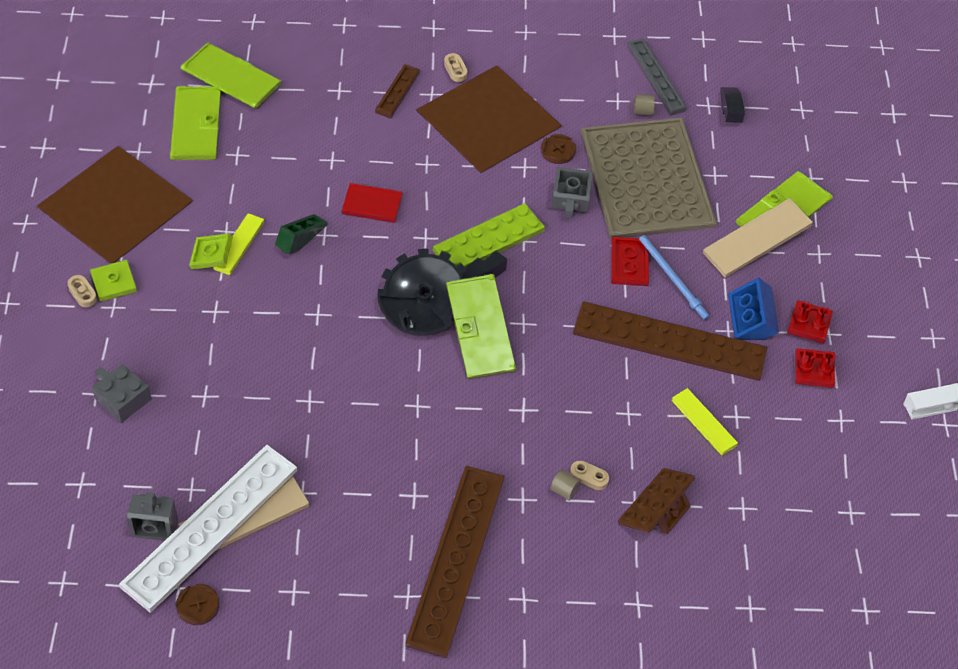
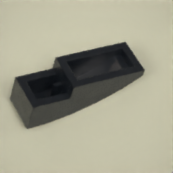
M721 87L723 114H725V122L743 123L745 110L740 90L735 87Z
M497 251L484 261L478 257L465 268L467 272L462 274L464 279L494 274L496 278L506 270L507 258Z

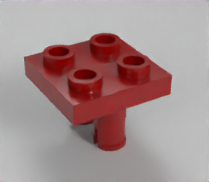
M797 300L787 333L824 344L833 311L827 307L825 309L823 306L818 307L811 305L809 302L805 303L806 301L801 302Z
M796 348L795 384L834 388L835 352Z

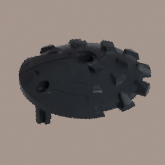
M424 248L418 249V255L408 258L406 254L400 255L396 258L398 264L392 270L386 268L381 276L386 281L384 289H378L377 297L384 317L400 331L418 336L438 334L452 327L454 316L446 283L464 279L462 274L466 273L467 270L463 264L460 263L457 266L449 260L451 255L447 252L441 251L440 255L429 254V249ZM424 293H429L428 296H421Z

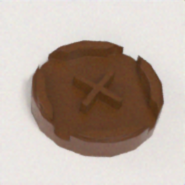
M553 134L551 137H546L543 140L541 154L551 163H568L576 154V144L566 135Z
M196 584V586L184 588L176 600L177 612L180 618L191 625H204L210 622L217 615L220 608L216 591L205 584Z

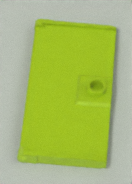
M209 42L181 65V70L255 109L281 85V80Z
M177 86L175 91L170 159H216L221 90L216 87Z
M797 171L737 218L736 223L742 227L789 198L809 218L832 200L833 196L804 174Z
M494 274L447 282L446 286L467 379L516 371Z

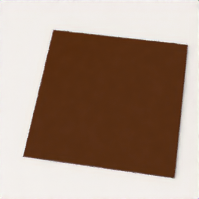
M497 65L416 109L480 173L562 127L553 116Z
M117 146L38 204L37 208L112 264L182 211L193 200L120 146Z

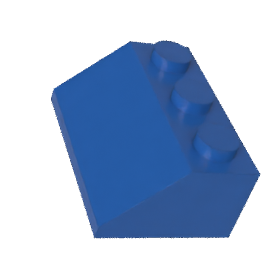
M758 277L728 293L735 339L765 340L779 333L773 292L770 285Z

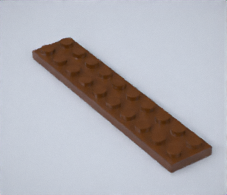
M585 301L582 302L573 335L757 381L761 379L768 348L767 346Z
M465 466L405 647L447 658L504 482V475Z

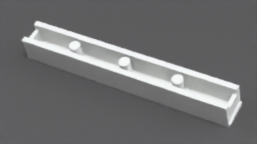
M958 383L908 393L903 405L906 407L912 420L958 410Z

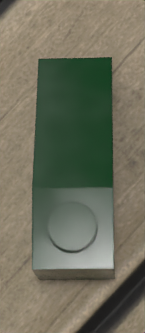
M312 214L282 225L275 245L285 253L296 252L321 232L328 223L317 215Z

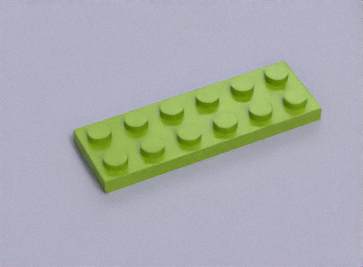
M524 203L434 245L433 252L435 255H440L441 251L447 252L451 255L449 260L457 266L462 263L466 268L478 257L484 261L495 251L501 253L545 232V226Z

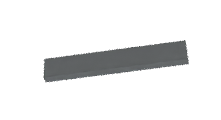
M644 38L628 42V48L670 116L685 112L686 105Z

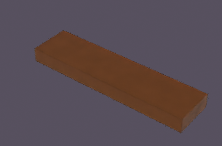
M404 64L375 108V113L392 118L420 74V69Z

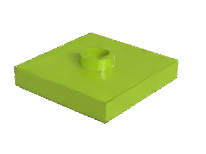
M231 233L196 237L189 264L190 268L193 270L226 266L233 239Z
M127 260L90 269L100 302L137 292Z

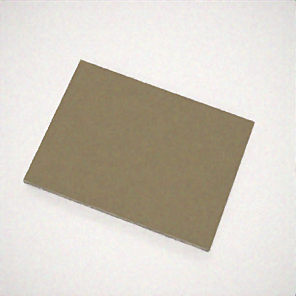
M682 118L581 128L582 140L591 171H593V179L610 239L612 237L626 238L716 228L717 223Z

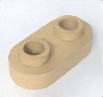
M455 53L446 55L444 66L451 79L456 82L465 81L467 79V68L461 57Z
M75 275L68 280L69 291L80 306L91 307L96 303V293L84 276Z
M576 461L571 465L570 474L580 478L581 484L595 490H603L608 486L609 475L605 470L584 461Z

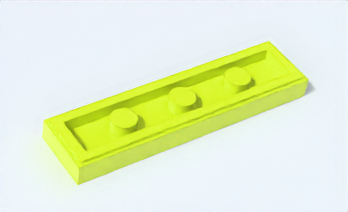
M249 213L246 215L232 236L233 239L226 266L213 267L214 270L231 276L264 225L263 218Z
M688 388L672 397V402L721 456L737 447L738 442Z

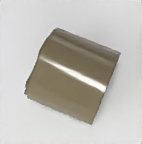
M635 94L634 114L653 115L654 95Z
M561 469L554 477L550 490L570 501L576 494L581 479Z

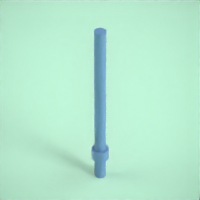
M646 235L641 236L639 240L690 302V307L697 311L704 321L707 320L710 315L703 308V303L699 298H695Z

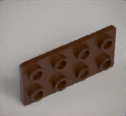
M663 468L619 518V525L650 533L658 524L661 532L668 534L691 507L685 491L695 480L694 475Z

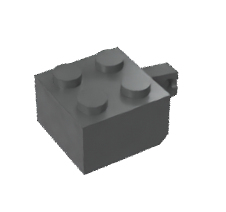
M557 167L552 208L566 210L565 218L571 219L573 211L588 212L593 171Z
M121 364L111 373L102 367L95 371L99 382L92 387L94 398L120 423H123L152 400L149 386L124 364Z
M151 492L140 495L132 494L127 512L131 536L165 541L176 531L178 523L174 499L165 496L156 497L155 493Z

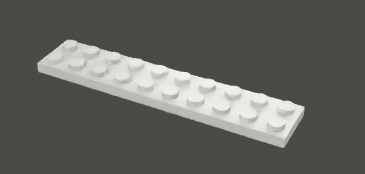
M266 445L119 584L120 588L151 613L297 472V467Z

